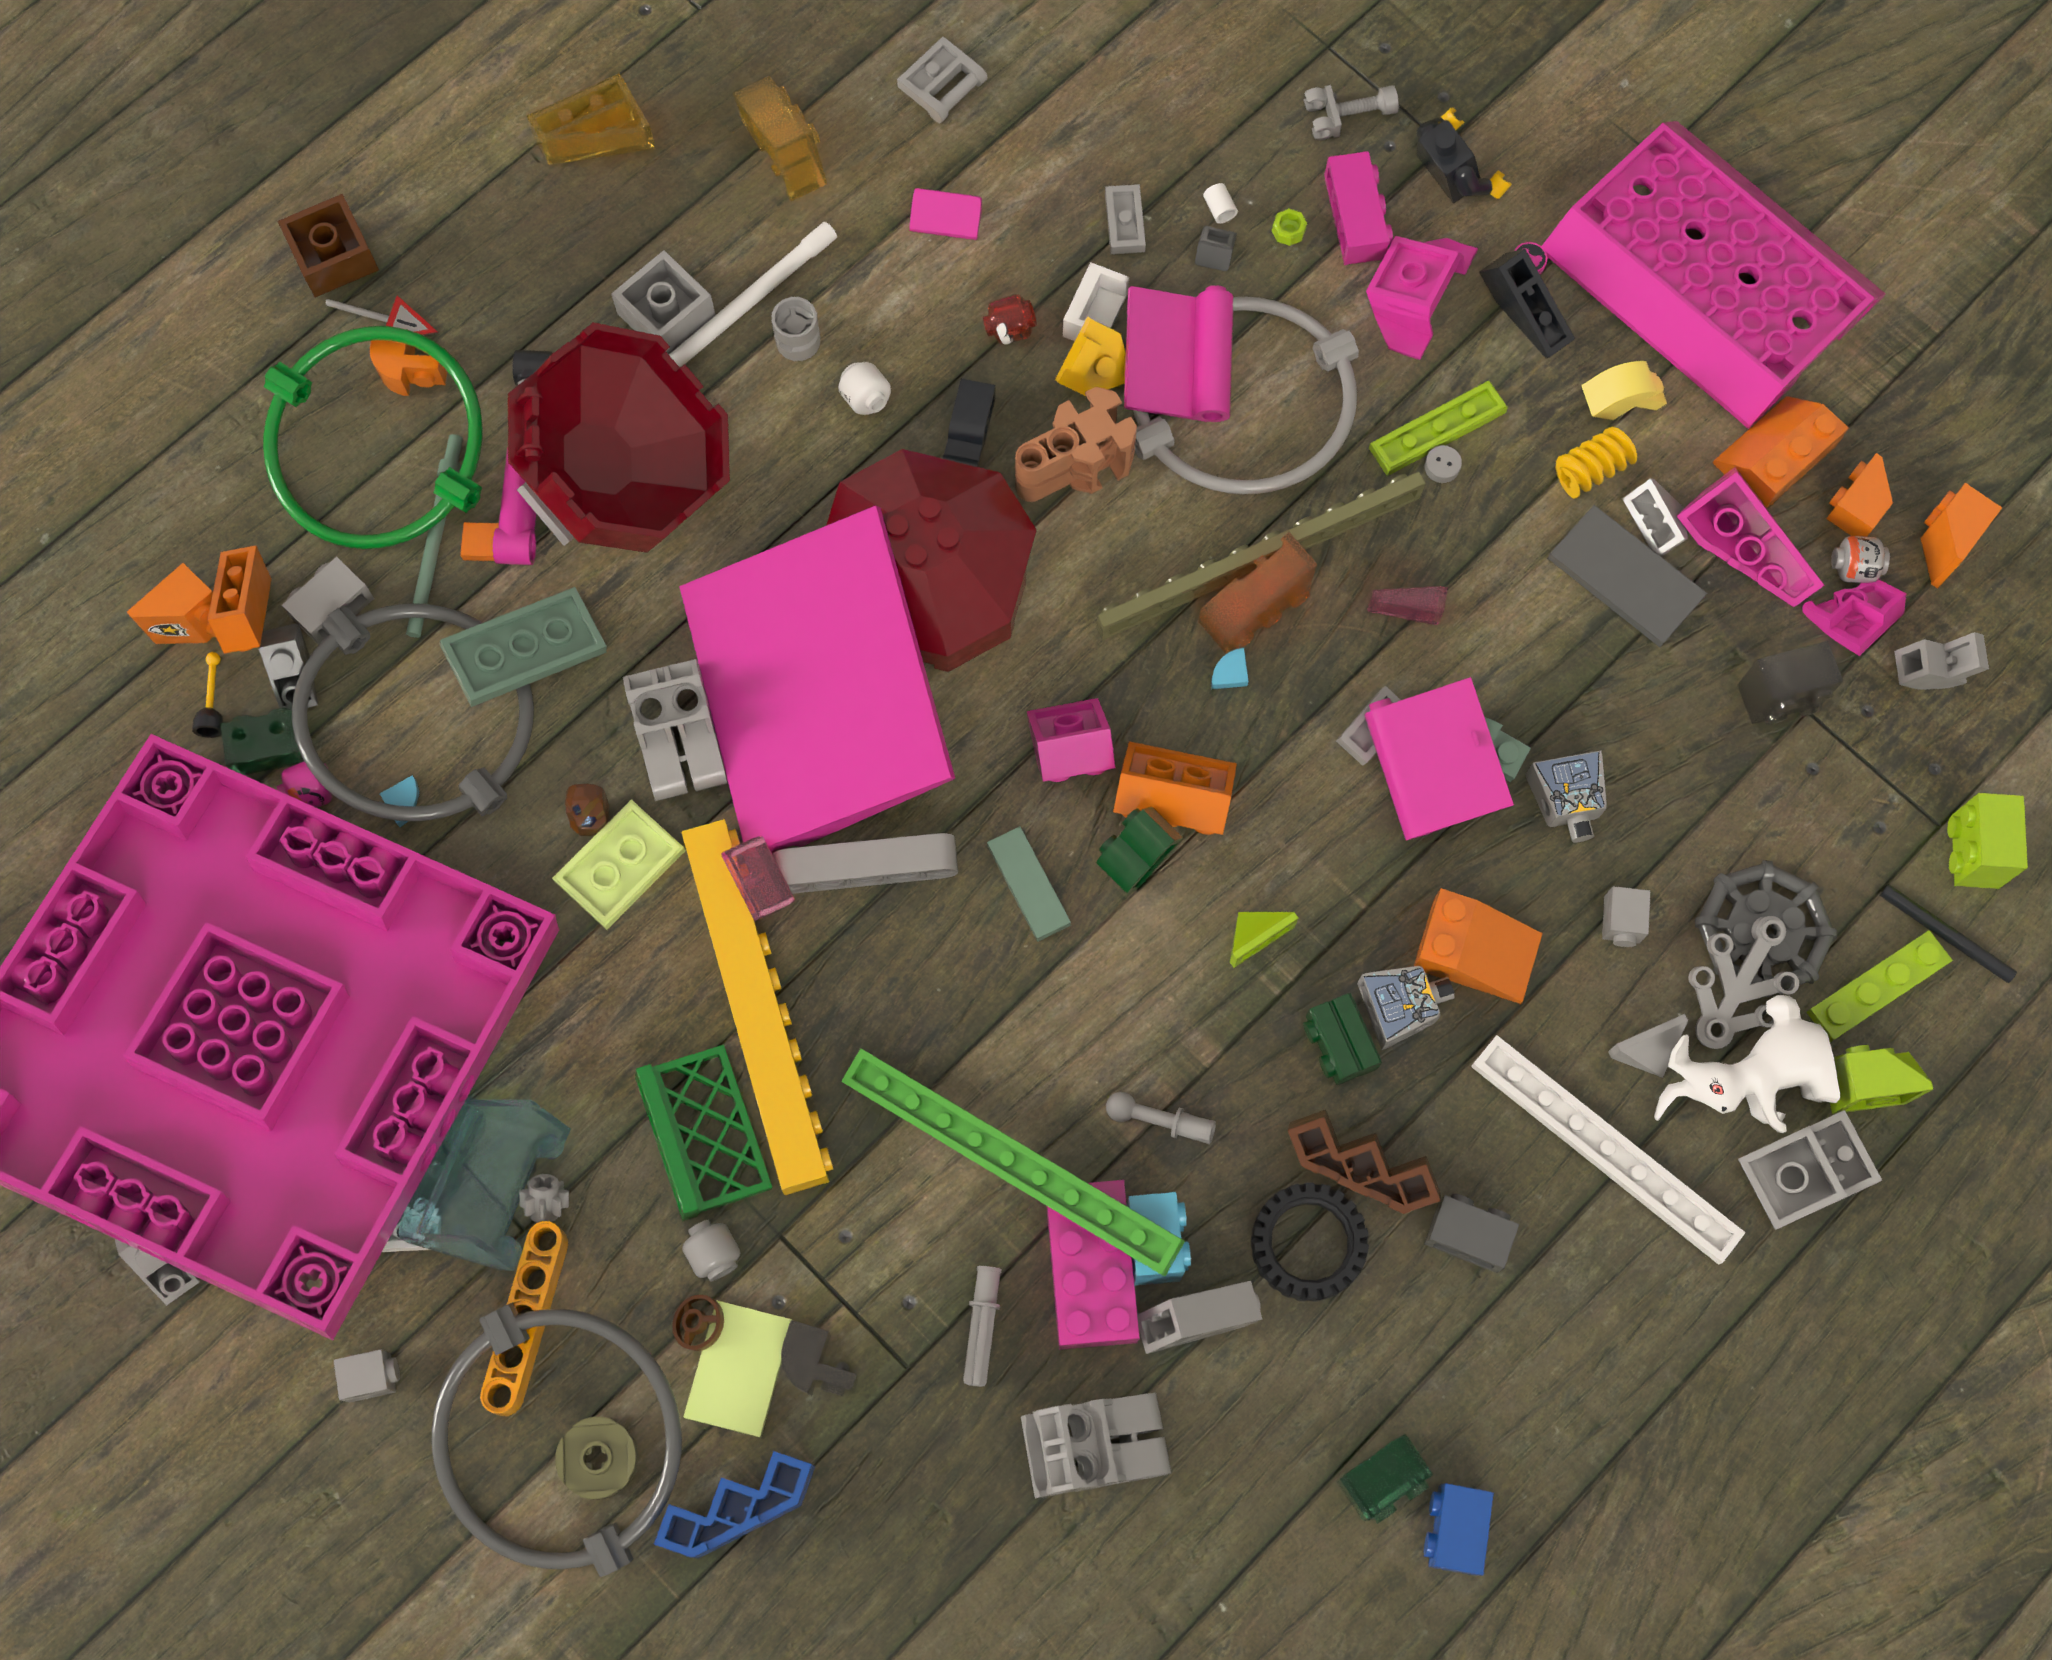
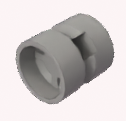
M789 297L781 300L772 312V326L779 353L792 361H803L811 358L820 346L818 317L814 306L808 300L801 297Z

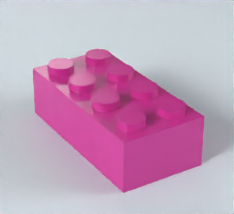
M1124 1180L1089 1183L1126 1205ZM1046 1206L1059 1350L1138 1343L1139 1328L1132 1257Z

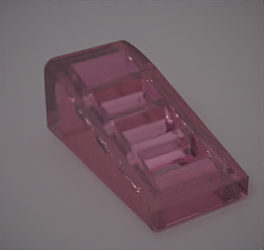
M1448 587L1373 590L1367 611L1438 625L1445 609Z

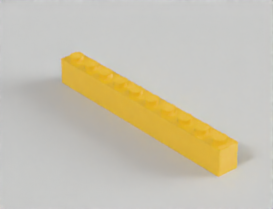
M725 819L681 831L781 1189L784 1195L828 1183L827 1171L833 1170L828 1148L820 1149L816 1135L823 1133L818 1113L817 1111L809 1112L806 1098L812 1097L807 1075L799 1076L795 1062L802 1061L796 1038L788 1039L785 1026L792 1025L786 1003L778 1004L775 991L782 989L776 967L768 969L765 956L772 953L766 932L758 934L755 921L762 918L756 898L748 899L745 886L752 885L746 863L739 865L735 852L742 850L736 829L729 831Z

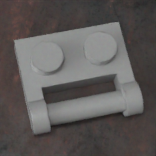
M943 36L897 79V86L927 110L934 121L942 123L948 117V111L975 86H981L988 79V76L979 64ZM960 71L966 74L940 101L933 97Z

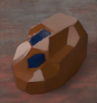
M574 784L567 789L565 805L570 827L580 836H595L609 822V804L604 789L595 784Z

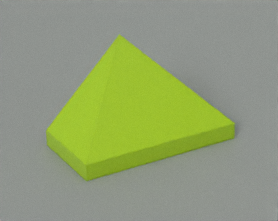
M1238 912L1230 956V964L1233 968L1295 928L1299 919L1295 912Z

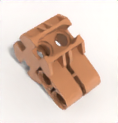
M1099 387L1086 391L1085 395L1090 402V409L1080 414L1077 413L1070 400L1058 405L1053 421L1054 429L1022 444L1018 448L1015 457V490L1021 499L1034 502L1068 485L1072 489L1092 494L1102 489L1097 474L1107 467H1110L1117 480L1129 475L1134 459L1137 425L1131 416L1116 423L1117 407L1122 404V401L1115 391Z

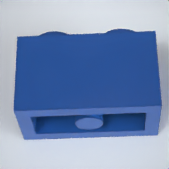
M1446 1483L1439 1485L1438 1492H1432L1429 1515L1435 1516L1433 1533L1427 1532L1424 1543V1557H1429L1428 1567L1474 1576H1482L1484 1574L1494 1492Z

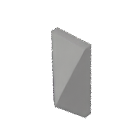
M1649 479L1622 498L1650 549L1660 557L1688 539L1687 529L1676 516L1684 507L1654 479Z
M1685 1014L1617 1043L1608 1053L1614 1060L1663 1078L1669 1064L1671 1051L1680 1040L1688 1019Z

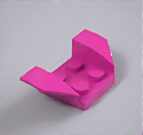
M1399 236L1394 237L1366 290L1372 312L1388 349L1421 360L1433 337L1430 318L1454 272L1466 274L1478 248L1449 238L1422 243Z

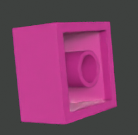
M1098 698L1026 711L1037 766L1043 782H1061L1071 776L1082 774L1099 775L1108 769L1115 768L1111 730Z

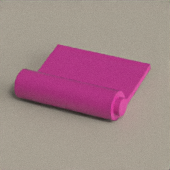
M1135 286L1128 288L1124 409L1204 422H1221L1230 418L1233 333L1232 293L1228 292L1223 286H1209L1206 288V291L1201 292L1196 297Z
M1471 677L1392 703L1390 698H1386L1369 704L1371 711L1365 713L1364 716L1406 841L1514 806Z

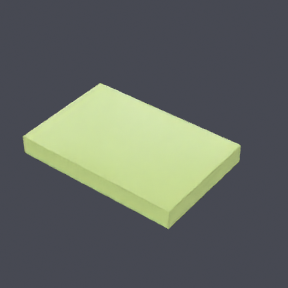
M630 800L552 879L600 925L608 930L685 852V848L633 800Z
M716 1300L724 1314L723 1330L718 1340L711 1347L702 1350L683 1418L761 1438L793 1320ZM716 1323L709 1324L705 1341L714 1332Z

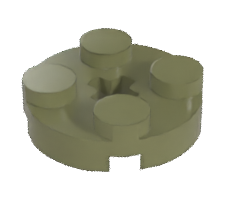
M589 1417L573 1425V1428L567 1432L565 1437H562L555 1455L556 1470L562 1482L578 1496L592 1500L606 1499L625 1489L630 1484L638 1463L637 1446L628 1429L606 1417ZM599 1446L601 1447V1452L607 1454L608 1458L607 1462L601 1464V1469L594 1470V1465L587 1463L586 1457L593 1454L594 1447Z

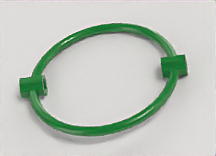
M361 327L339 333L324 340L303 355L292 368L279 362L277 365L271 366L266 373L264 388L274 393L265 420L263 434V454L268 479L284 509L300 526L311 534L327 542L348 548L377 549L390 547L422 535L444 519L454 507L467 513L470 509L475 508L479 502L482 487L472 481L480 458L483 439V423L478 397L472 382L462 366L446 349L435 341L419 333L397 327ZM385 340L405 343L418 348L437 360L451 375L460 390L468 420L467 448L461 469L457 472L449 467L446 471L441 472L435 481L433 492L442 498L441 501L427 514L405 527L391 532L371 535L351 534L330 528L313 518L298 504L288 489L282 475L278 455V434L285 406L288 402L297 408L301 403L307 401L312 393L311 385L313 382L304 377V375L331 353L349 345L365 341Z

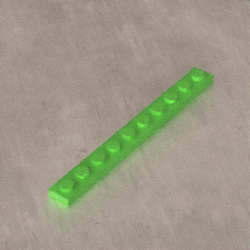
M861 1048L841 1081L1163 1276L1167 1275L1185 1243L1183 1239Z

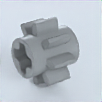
M541 1174L534 1176L527 1181V1189L519 1191L520 1207L524 1208V1216H530L537 1223L541 1221L553 1222L561 1216V1208L569 1207V1190H564V1182L559 1181L553 1175Z

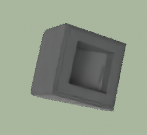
M1204 226L1198 243L1195 264L1227 271L1237 233Z

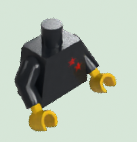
M1450 108L1440 118L1426 121L1418 127L1416 132L1419 139L1417 156L1453 204L1464 196H1486L1491 194L1493 197L1500 199L1512 185L1511 182L1503 179L1505 175L1500 171H1496L1490 179L1480 177L1473 152L1456 131L1464 124V121H1459L1454 116L1456 112L1454 108Z

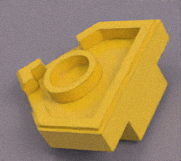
M1087 317L1055 380L1086 396V391L1094 387L1108 390L1125 384L1126 351L1121 334Z

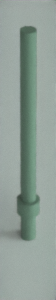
M449 435L444 459H441L439 462L438 476L449 467L457 472L460 471L461 464L458 461L463 442L461 436ZM436 495V498H435L434 507H435V506L441 501V499H442L441 497H439V496H437V495ZM446 517L428 530L413 603L428 604ZM409 618L406 635L420 638L424 618Z

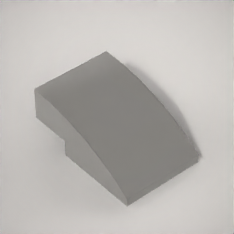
M1845 1110L1738 1159L1775 1230L1883 1181Z

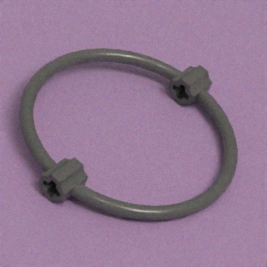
M418 603L385 606L368 611L357 617L348 607L337 608L328 614L326 620L321 623L322 629L328 636L317 646L304 665L296 684L292 705V724L295 740L303 760L315 778L330 793L349 806L366 814L396 821L439 819L460 813L471 807H474L481 816H484L500 808L507 799V793L501 786L519 765L531 737L534 703L530 684L516 689L519 702L518 727L513 744L500 766L492 775L485 767L473 770L458 785L463 795L438 804L397 806L375 801L358 794L340 782L324 765L314 748L308 727V699L318 671L337 647L344 655L354 654L362 649L371 638L366 628L382 622L403 618L439 620L465 630L482 624V622L451 608Z
M512 1302L479 1319L485 1332L478 1336L461 1353L442 1384L432 1422V1453L438 1481L451 1509L461 1523L473 1536L498 1554L521 1564L544 1569H571L594 1564L600 1577L608 1575L634 1560L628 1547L652 1526L669 1500L675 1485L682 1452V1429L675 1396L669 1381L653 1356L639 1341L615 1324L595 1315L567 1309H543L518 1314ZM546 1325H565L588 1330L608 1339L625 1351L639 1365L655 1390L661 1406L666 1433V1450L662 1473L655 1492L640 1515L622 1532L617 1522L610 1524L583 1539L586 1549L566 1553L544 1552L521 1546L506 1539L489 1527L474 1512L461 1492L453 1473L448 1448V1425L453 1400L459 1385L474 1362L490 1347L493 1348L495 1355H498L530 1339L526 1329Z

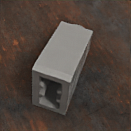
M1251 1281L1169 1299L1137 1315L1138 1327L1146 1354L1243 1328L1262 1320L1260 1300L1254 1292Z

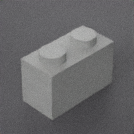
M336 557L330 563L320 566L315 572L314 577L303 587L294 589L282 606L295 623H299V626L319 645L328 636L322 629L321 624L326 620L328 614L337 608L348 607L354 615H357L374 597L367 586Z

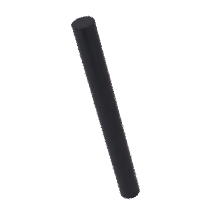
M1887 884L1879 896L2006 983H2010L2016 976V970L1890 884Z

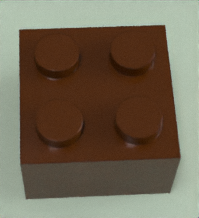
M343 194L277 221L315 298L379 270Z

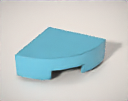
M1244 648L1233 650L1219 660L1213 672L1211 689L1248 686L1249 681Z
M412 775L383 791L380 795L385 804L416 806L419 797V787ZM395 820L399 827L403 826L408 822Z

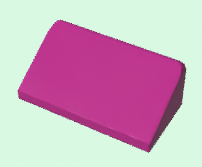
M915 188L909 231L977 240L982 215V198L979 196Z

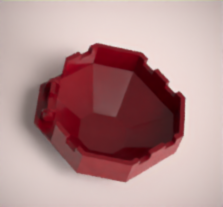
M592 322L570 342L568 341L554 352L536 372L508 393V463L579 543L648 553L730 481L728 414L719 403L714 407L700 392L704 387L685 364L681 367L676 364L666 352L670 346L660 335Z
M901 449L839 482L826 526L875 505L881 508L924 663L933 664L934 669L950 672L1011 638L1017 610L1021 604L1026 586V568L1037 529L1000 472Z

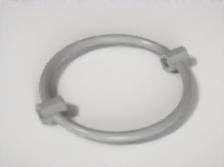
M1233 297V311H1258L1285 318L1304 328L1318 340L1313 343V351L1317 363L1322 370L1325 369L1327 372L1337 368L1343 389L1342 411L1331 438L1306 463L1281 475L1257 480L1227 479L1205 473L1182 461L1169 449L1174 446V438L1166 420L1161 417L1150 420L1148 412L1133 410L1138 425L1135 453L1142 460L1156 455L1174 473L1194 484L1214 491L1231 494L1273 492L1297 484L1323 468L1342 447L1351 430L1356 413L1357 387L1350 361L1358 358L1359 350L1355 338L1350 331L1342 329L1332 334L1316 319L1288 304L1258 297Z

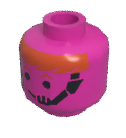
M305 761L284 769L281 773L282 784L276 786L278 791L316 808L328 804L332 799V793L315 778Z

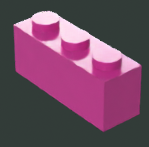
M1369 151L1328 157L1324 177L1344 265L1383 260L1388 246L1393 241V232L1391 225L1385 224L1386 202L1384 195L1378 194L1379 172L1377 165L1371 163Z

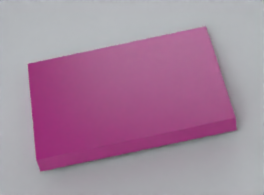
M875 505L679 586L746 855L765 858L778 850L792 845L798 847L805 846L955 779L880 507Z

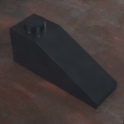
M1526 249L1505 253L1479 271L1496 303L1545 358H1550L1575 340Z

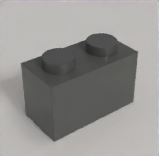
M1455 1193L1451 1197L1445 1195L1438 1202L1424 1245L1495 1273L1503 1270L1519 1224L1510 1221L1511 1216L1501 1210L1488 1208V1211H1484L1474 1207V1201L1463 1195Z

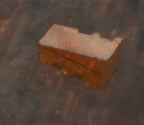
M1290 532L1280 539L1283 542L1282 548L1268 560L1263 555L1254 562L1257 566L1255 570L1240 581L1235 578L1201 608L1198 622L1225 653L1234 647L1239 649L1246 646L1253 639L1254 632L1262 626L1266 629L1270 628L1282 617L1281 612L1289 606L1293 608L1300 606L1310 596L1309 590L1317 563Z

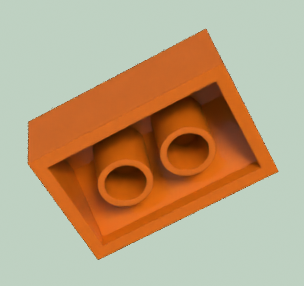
M1786 396L1713 461V464L1724 475L1735 467L1765 507L1768 508L1831 452L1849 427L1824 404Z
M1129 741L1113 812L1127 817L1136 808L1142 810L1153 807L1172 827H1187L1205 835L1214 833L1223 835L1237 763Z

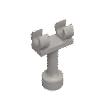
M1331 85L1325 86L1323 89L1312 88L1305 92L1306 99H1304L1306 110L1313 112L1325 107L1328 117H1320L1313 121L1314 128H1312L1315 140H1326L1332 136L1334 138L1340 137L1342 127L1340 116L1372 111L1373 109H1379L1383 115L1398 113L1399 110L1398 95L1394 85L1379 88L1378 95L1339 104L1335 102Z

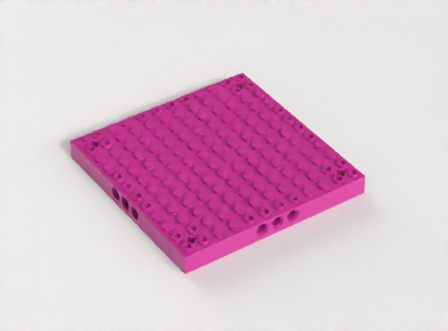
M150 734L0 967V1185L333 1340L558 934L559 927L556 916L542 908ZM509 937H512V943L505 942L503 946H500V940L507 941ZM319 1278L322 1282L320 1288L312 1287L309 1289L306 1286L309 1279L316 1281Z

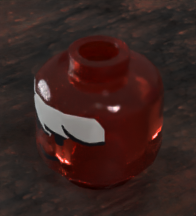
M1019 294L993 300L988 305V315L983 316L987 335L989 337L994 335L996 340L1002 345L1027 339L1032 334V328L1037 326L1031 301L1029 299L1024 300Z

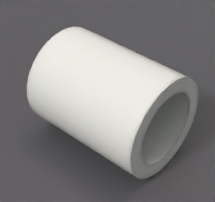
M1215 184L1204 192L1203 197L1217 223L1228 222L1237 215L1238 210L1225 184Z

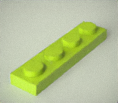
M1929 930L1806 1013L1814 1023L1820 1024L1828 1034L1829 1042H1832L1953 960Z

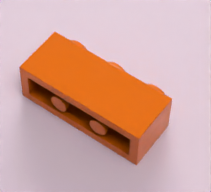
M256 545L224 551L220 554L208 622L224 654L236 651H249L261 645L272 579Z

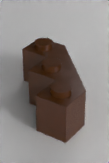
M1327 1110L1290 1122L1288 1132L1302 1167L1337 1181L1338 1184L1366 1197H1372L1403 1214L1441 1201L1440 1190L1427 1156L1390 1168L1377 1133L1340 1145Z

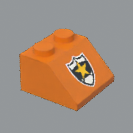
M184 563L178 566L127 611L128 615L155 644L207 643L213 637H216L208 622L213 591Z

